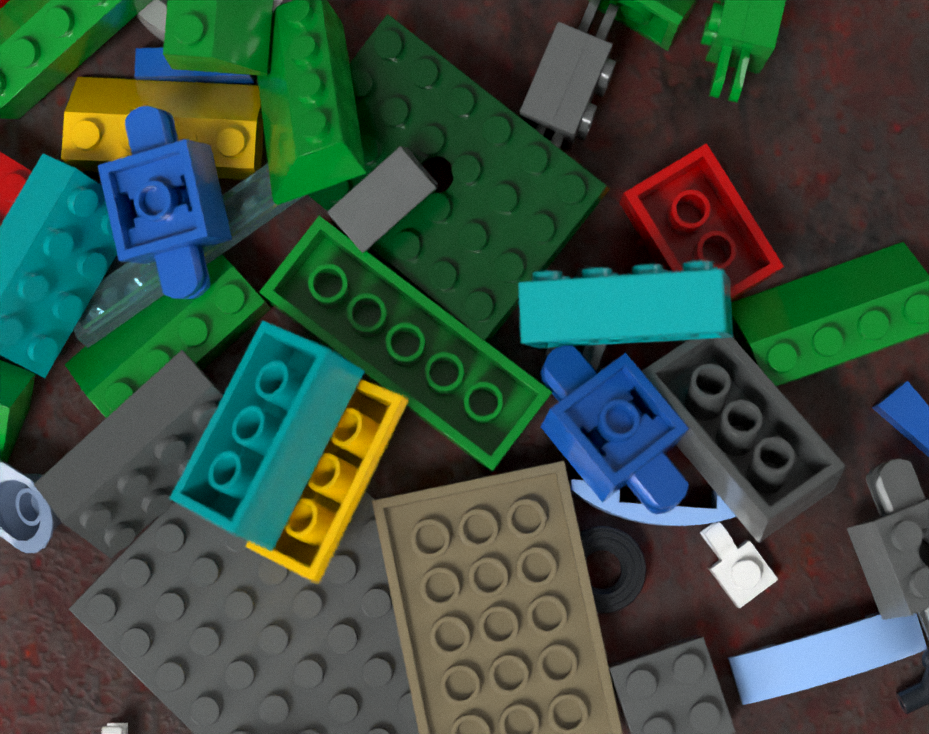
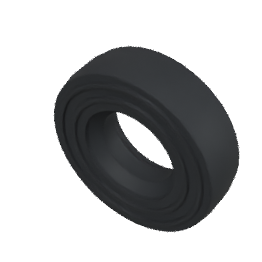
M596 526L581 531L580 537L585 560L593 552L604 550L614 554L621 565L620 577L613 586L606 589H598L591 586L597 613H613L627 607L641 592L646 578L645 558L639 545L627 533L613 527Z

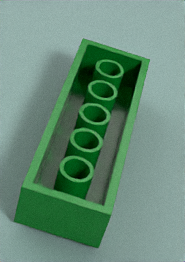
M321 216L317 217L259 292L267 302L331 351L364 370L363 375L377 386L408 399L405 406L407 409L491 473L552 394V391L486 341L482 340L478 335L367 251L362 253L350 238Z

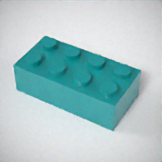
M42 154L0 225V355L43 378L47 376L117 255L102 185L76 168L45 154Z
M714 262L684 263L683 272L673 273L663 270L662 265H640L632 267V275L626 276L612 273L611 268L582 270V278L570 279L569 276H563V273L559 271L536 272L532 274V282H519L521 343L539 349L557 348L566 345L576 347L733 338L730 278L722 269L718 270V267H714Z
M262 320L218 408L215 410L169 499L228 532L272 552L348 405L364 370L325 347Z

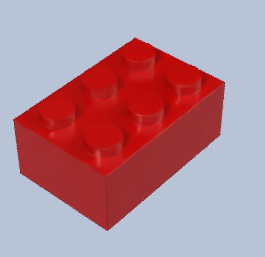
M707 143L627 190L620 200L619 204L657 265H662L663 270L673 273L683 272L684 263L714 262V267H718V270L722 269L730 278L731 301L771 278L784 267Z

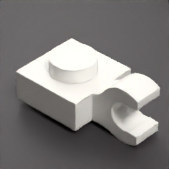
M713 522L699 532L719 558L708 569L737 608L743 607L778 580L750 540H745L736 547L731 536L720 522Z

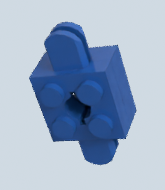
M140 106L132 110L125 118V129L131 156L98 165L119 262L140 264L156 262L161 289L166 296L174 299H196L202 296L210 287V277L203 248L232 240L212 148L209 144L188 139L179 141L174 118L170 112L151 106Z
M566 345L553 349L542 366L540 378L542 383L552 391V395L559 403L549 410L541 425L542 430L602 503L627 484L651 513L665 514L672 511L686 495L688 482L666 453L672 450L689 430L687 425L626 353L598 373L576 347Z

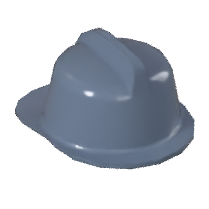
M0 461V537L24 553H37L48 545L53 531L62 522L33 485L43 476L42 474H24L9 464Z

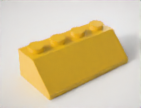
M77 77L64 111L61 160L65 164L79 171L99 172L98 165L131 156L125 129V118L132 110L140 106H151L172 114L179 141L188 139L211 145L218 178L260 180L263 118L259 86Z
M360 379L272 552L249 541L245 547L319 584L403 413L408 399Z

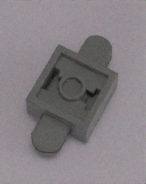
M590 0L578 30L563 23H557L521 107L520 118L559 149L561 146L572 149L576 138L585 141L596 115L597 106L591 104L595 94L601 97L604 96L612 78L616 61L609 59L612 44L606 42L619 11L620 6L610 3L596 37L589 35L602 0Z
M903 459L890 460L876 465L866 476V482L879 515L848 527L847 531L882 620L912 616L918 613L929 640V547L926 542L929 544V496H924L910 461Z

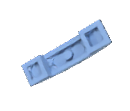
M571 479L569 481L571 493L580 500L610 515L638 523L659 526H690L719 522L736 517L715 490L712 491L711 509L676 506L672 511L665 514H653L643 504L619 502L620 490L602 503L584 480Z
M876 612L866 615L863 619L777 645L770 644L727 658L741 703L745 705L856 675L927 650V645L917 614L882 620L881 614Z

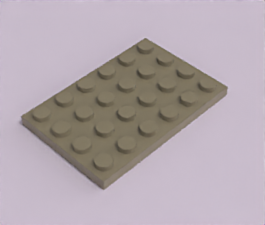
M564 461L372 501L419 734H623Z

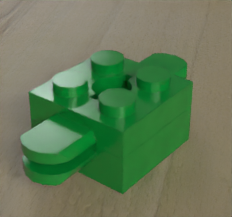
M717 0L719 3L713 2L710 15L706 18L700 44L708 45L705 61L716 63L709 90L710 97L719 98L728 66L734 67L727 101L738 102L746 71L760 74L775 49L786 0Z

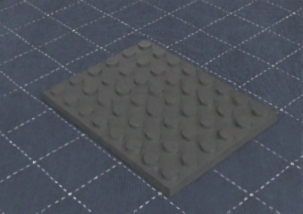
M364 490L319 584L245 547L248 542L247 540L228 532L182 505L173 502L170 508L160 515L69 608L194 734H419L372 501L375 499L366 490Z

